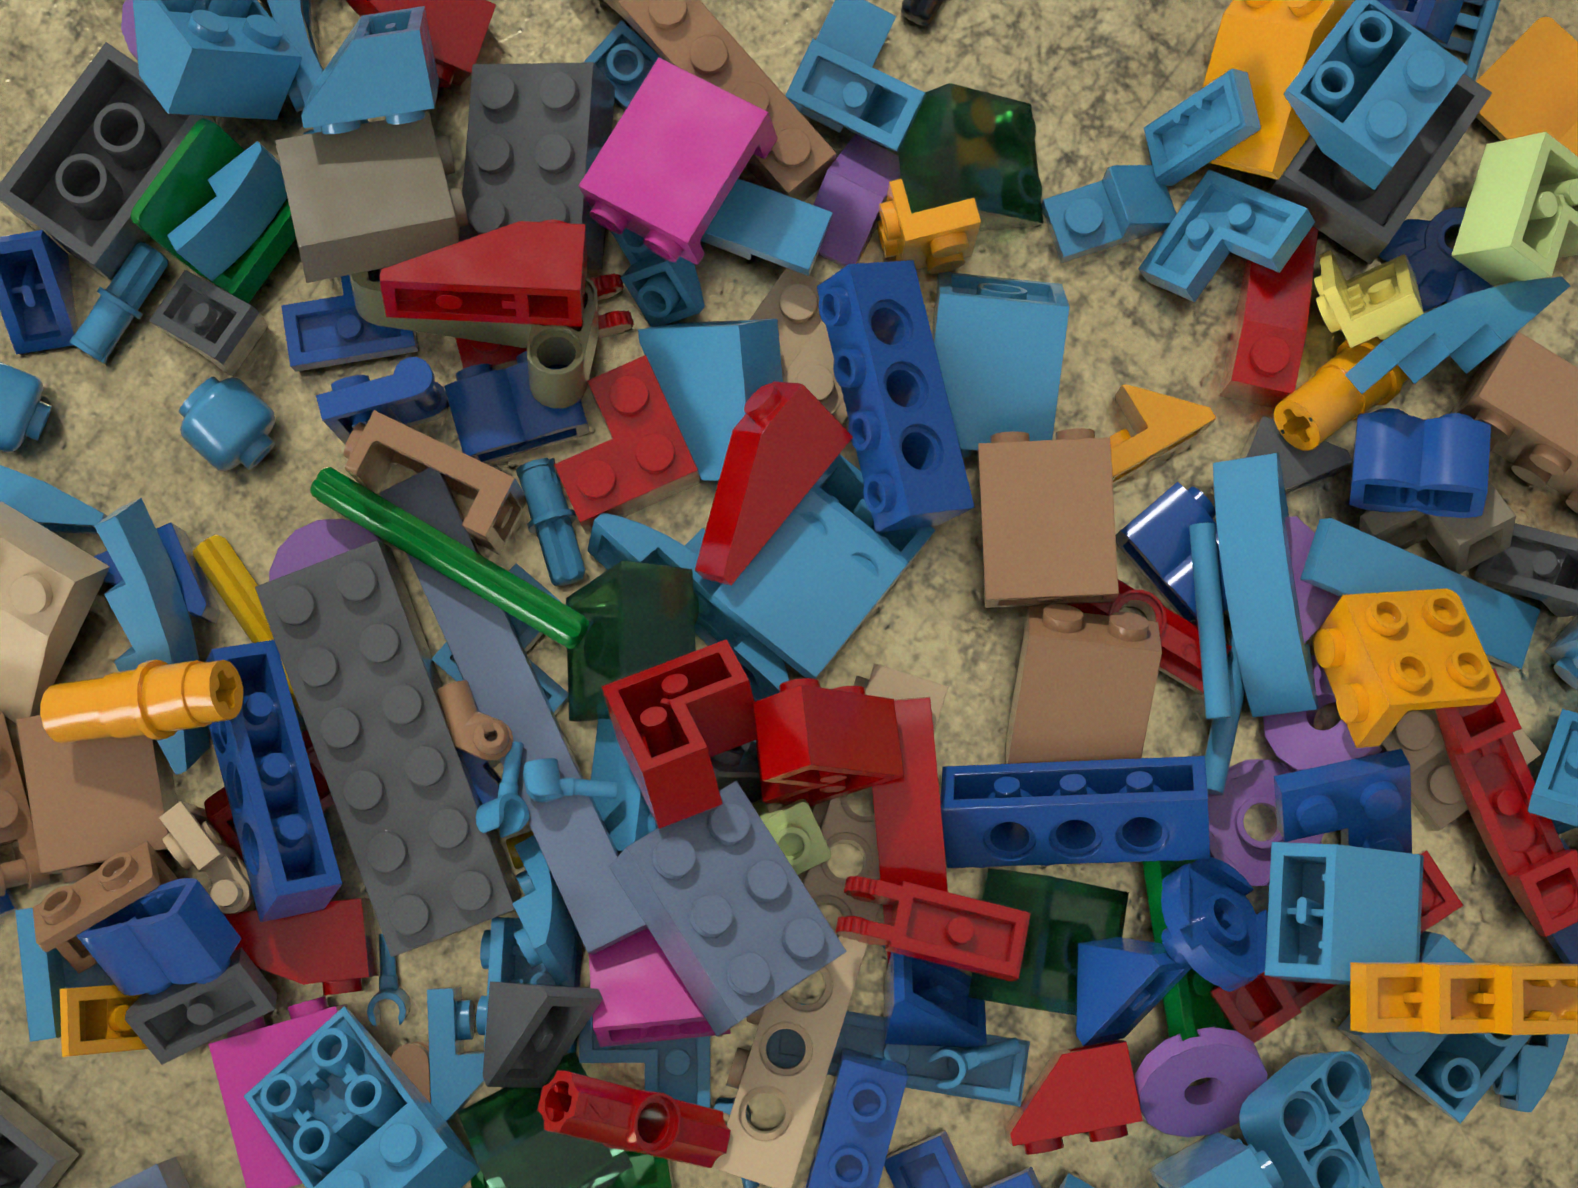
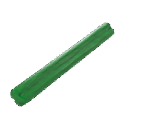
M332 467L323 468L313 481L310 493L319 502L566 648L574 649L585 636L589 627V621L584 615Z

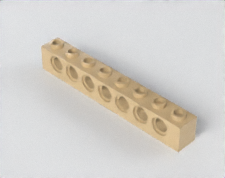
M876 663L873 665L869 679L857 675L854 686L865 687L866 695L892 698L894 700L930 697L933 730L935 732L948 686ZM846 795L816 804L813 815L829 849L839 843H849L856 846L862 853L864 860L863 869L857 876L880 880L875 814L860 816L854 813L848 806ZM827 861L798 874V877L817 906L822 904L832 905L841 912L843 917L858 916L875 922L880 904L859 901L844 893L846 879L835 876L828 868ZM842 936L838 937L847 952L819 970L824 979L825 988L823 995L817 1002L811 1005H801L793 1001L788 992H785L747 1017L746 1022L758 1025L751 1051L737 1048L726 1085L736 1088L738 1091L730 1115L723 1113L725 1124L731 1132L727 1152L715 1161L714 1169L772 1188L792 1187L868 944L843 938ZM781 1029L796 1031L802 1037L805 1044L803 1058L797 1065L790 1068H781L774 1065L766 1053L768 1039L774 1032ZM761 1093H770L777 1096L785 1107V1116L782 1123L771 1131L755 1129L746 1117V1107L749 1101Z

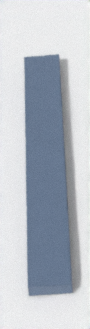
M428 468L379 493L384 499L480 554L474 539L462 526L464 521L463 515L443 473ZM407 554L464 680L469 682L477 710L502 720L512 731L513 741L524 744L518 779V795L525 801L528 807L529 825L587 952L594 955L648 928L609 867L619 856V853L593 797L573 795L563 796L548 802H536L526 792L523 770L525 763L532 760L555 758L558 760L561 779L584 778L508 613ZM505 756L500 758L503 767L505 762Z

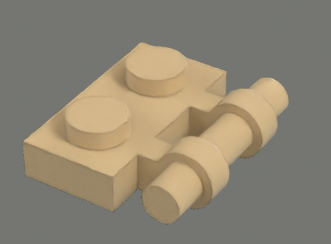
M180 801L159 817L170 832L162 838L165 846L186 870L193 866L199 872L204 871L213 883L210 889V897L221 912L238 914L240 912L257 910L246 866L242 861L243 858L234 848L227 844L210 823L204 808Z

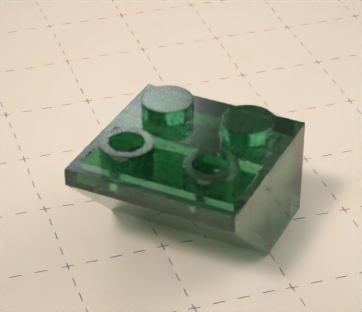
M948 83L925 92L927 95L898 152L900 174L911 213L975 198L981 220L979 231L1034 227L1043 224L1042 184L1038 173L1035 144L1036 125L1032 115L1031 104L953 83Z

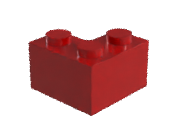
M646 355L587 380L612 439L554 464L585 534L592 531L594 519L602 513L626 517L701 484L696 464Z
M727 639L601 687L618 744L659 829L723 804L710 757L757 740L754 698L750 682Z
M802 678L783 682L779 685L780 693L753 702L757 731L756 748L763 802L789 805L799 799H805L809 806H813L904 777L895 703L892 698L866 695L865 687L842 686L834 689L820 688L819 680Z

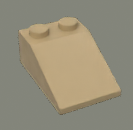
M1 501L0 712H3L5 717L17 723L16 719L39 715L43 693L54 684L110 566Z

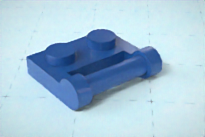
M408 357L400 361L393 375L371 381L368 375L345 377L331 384L332 391L316 395L322 421L344 444H346L351 432L359 422L367 424L374 410L408 427H412L443 417L449 407L444 387L435 382V375L429 364L418 357Z

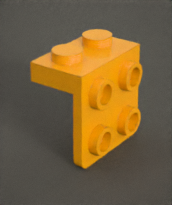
M1541 17L1476 81L1492 92L1476 118L1501 141L1547 132L1578 156V42L1554 19Z
M1450 589L1343 595L1311 639L1314 645L1316 660L1323 667L1335 695L1339 716L1347 724L1356 748L1380 746L1407 711L1491 704L1501 692L1499 682L1459 595Z

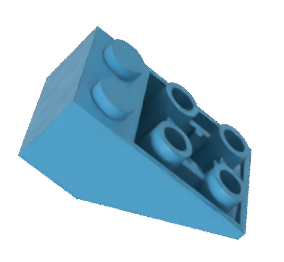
M840 454L732 586L722 583L709 600L805 678L812 679L817 678L900 578L936 531L929 526L876 533L871 511L864 500L862 473Z
M345 1006L244 1095V1098L306 1188H462L481 1170L444 1118Z

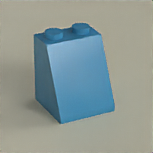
M952 272L938 273L932 337L962 458L971 456L972 450H978L979 443H991L990 436L996 433L1026 432L1029 433L1030 441L1052 440L1070 308L1062 284Z

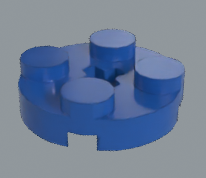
M1210 857V859H1198L1191 864H1185L1163 879L1161 904L1167 928L1162 932V944L1172 960L1178 964L1188 963L1204 979L1228 992L1235 991L1250 983L1257 975L1265 971L1268 913L1266 909L1258 914L1255 913L1252 904L1245 896L1254 891V889L1241 873L1224 861Z

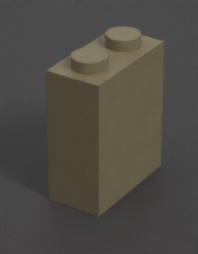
M429 111L425 112L423 119L405 124H388L385 119L364 123L356 130L340 134H323L321 131L275 140L306 283L386 268L459 242L457 227L468 225L461 188L448 189L445 177L447 174L455 173L447 135L435 137Z

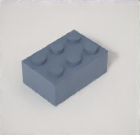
M737 781L719 791L722 805L663 828L655 829L627 846L609 866L717 1037L847 952Z

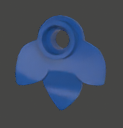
M1452 207L1443 210L1431 221L1420 219L1404 220L1389 244L1378 255L1386 262L1403 254L1406 255L1416 276L1424 313L1440 306L1444 301L1449 303L1466 294L1494 287V285L1492 286L1451 256L1453 249L1445 243L1446 233L1451 228L1461 226L1466 210L1465 207Z

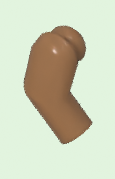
M467 680L453 682L437 690L455 747L486 761L498 760L510 751L513 735L509 726L502 720L477 710Z

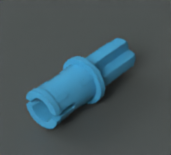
M140 242L136 244L107 289L98 288L96 292L101 294L100 298L69 342L105 364L108 359L107 357L133 318L140 319L143 314L138 309L168 266V259L165 255L146 243Z
M541 458L522 464L516 469V473L524 491L531 518L527 523L530 533H537L551 583L554 586H564L583 579L585 574L584 563L572 526L577 516L573 509L568 508L560 484V478L554 466L556 464L555 459Z

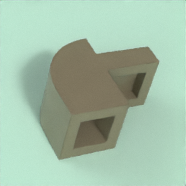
M1488 481V493L1482 516L1457 518L1433 516L1417 510L1407 512L1366 510L1360 516L1359 530L1401 549H1406L1427 538L1449 569L1460 574L1510 548L1516 515Z

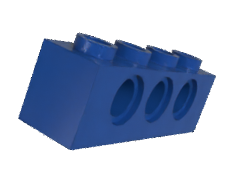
M914 260L848 264L819 284L817 291L819 295V314L826 325L834 357V376L837 383L841 386L849 419L848 432L853 436L850 441L856 449L864 481L863 493L865 503L871 511L876 533L941 525L975 508Z
M275 640L212 649L206 662L217 660L231 662L237 669L243 686V704L237 717L227 721L212 722L209 725L259 920L260 922L324 910L343 883Z
M1205 756L942 767L940 805L947 868L1049 866L1054 864L1082 863L1111 864L1118 862L1210 859Z
M842 1049L805 1188H878L908 1079L906 1065L854 1050Z

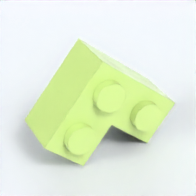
M1547 132L1486 144L1451 256L1492 286L1552 277L1557 258L1578 255V156Z

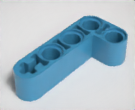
M1351 1051L1300 1055L1289 1061L1243 1102L1239 1121L1244 1139L1248 1145L1251 1144L1257 1153L1261 1150L1265 1151L1282 1178L1283 1188H1374L1339 1129L1342 1124L1364 1106L1370 1096L1372 1088L1371 1075L1367 1064L1360 1056Z

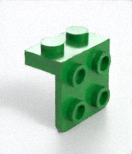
M202 118L194 124L131 211V220L195 275L238 299L249 303L296 239L288 198L263 233L247 251L213 281H210L179 255L167 235L216 197L208 179L245 151L219 125L207 118Z

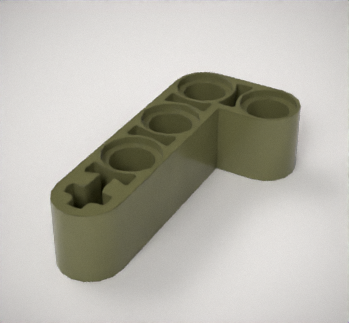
M381 269L349 275L355 307L358 314L365 321L379 326L526 348L530 390L533 397L539 403L550 408H566L574 405L583 397L587 389V380H589L599 336L597 289L593 281L586 277L583 324L582 327L387 318L380 286ZM559 364L568 366L563 369L556 370L547 368L549 366Z

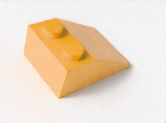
M1232 0L1223 13L1202 88L1232 68L1248 72L1261 130L1209 163L1276 180L1280 179L1310 136V133L1284 96V92L1355 0Z

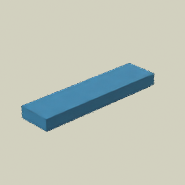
M1333 518L1319 519L1300 580L1339 597L1348 594L1396 591L1453 590L1459 595L1488 660L1508 669H1522L1541 610Z
M847 1011L827 1075L835 1076L842 1049L846 1048L906 1065L908 1079L905 1088L1020 1107L1030 1041L1017 1039L1021 1053L981 1065L980 1068L968 1071L966 1077L958 1086L952 1089H942L935 1084L944 1079L957 1077L959 1065L956 1060L948 1056H943L932 1062L928 1061L938 1049L946 1046L885 1044L884 1017ZM781 1029L774 1032L766 1045V1053L769 1060L778 1067L790 1068L797 1065L805 1052V1044L802 1037L791 1029ZM986 1034L987 1044L979 1047L956 1048H959L962 1052H965L974 1048H983L1011 1038Z

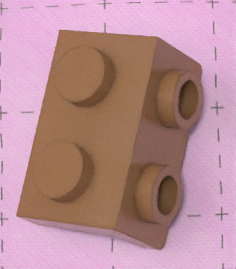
M148 841L128 852L117 853L108 858L98 870L70 886L56 888L41 903L33 907L36 943L44 952L57 948L77 973L80 974L97 964V962L76 935L152 892L158 886L178 878Z

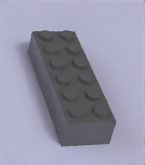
M376 540L256 586L255 589L391 957L514 911L515 908L512 903L521 899V894L497 830L493 829L482 833L476 825V811L482 805V802L476 793L462 752L455 747L437 694V690L443 685L434 661L431 660L430 650L391 547Z

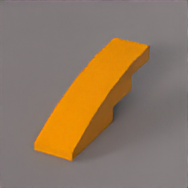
M1350 962V1031L1364 1033L1428 1032L1436 1034L1500 1033L1508 1035L1578 1034V964Z

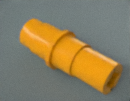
M1377 336L1350 348L1347 340H1345L1338 347L1336 356L1316 371L1315 376L1275 406V424L1279 433L1289 444L1303 451L1313 450L1350 420L1357 419L1359 414L1366 413L1375 405H1385L1400 394L1403 383L1409 377L1398 365L1363 394L1345 376L1350 369L1384 340L1379 339Z
M155 659L139 664L136 669L113 672L102 678L52 685L43 693L40 703V716L47 735L55 742L60 743L110 736L127 738L141 735L155 740H162L175 735L178 730L205 727L212 724V722L236 718L243 704V686L237 669L231 662L226 660L211 662L194 660L167 664L164 661Z

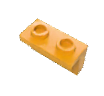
M902 178L889 181L886 202L879 203L881 220L876 222L885 258L895 256L896 261L914 260L916 270L928 267V271L931 274L951 271L964 265V258L973 254L981 224L975 198L911 213Z

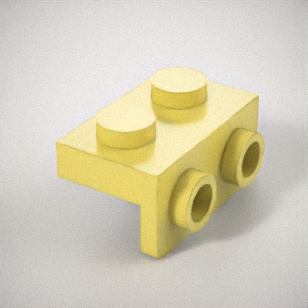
M1332 250L1319 255L1321 275L1314 278V283L1320 296L1316 298V302L1329 331L1333 333L1342 329L1350 348L1377 336L1379 339L1385 340L1424 314L1416 276L1405 254L1348 280L1345 279Z

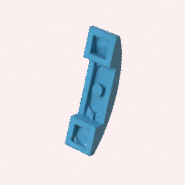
M1279 452L1213 463L1214 498L1224 587L1236 654L1252 717L1317 710L1319 706L1309 644L1304 645L1285 518L1289 517Z
M604 512L594 519L587 551L631 592H634L651 578L719 642L727 639L749 679L754 702L780 693L779 685L789 681L783 660L709 601L722 583L703 579L695 571L699 555L671 537L630 519Z

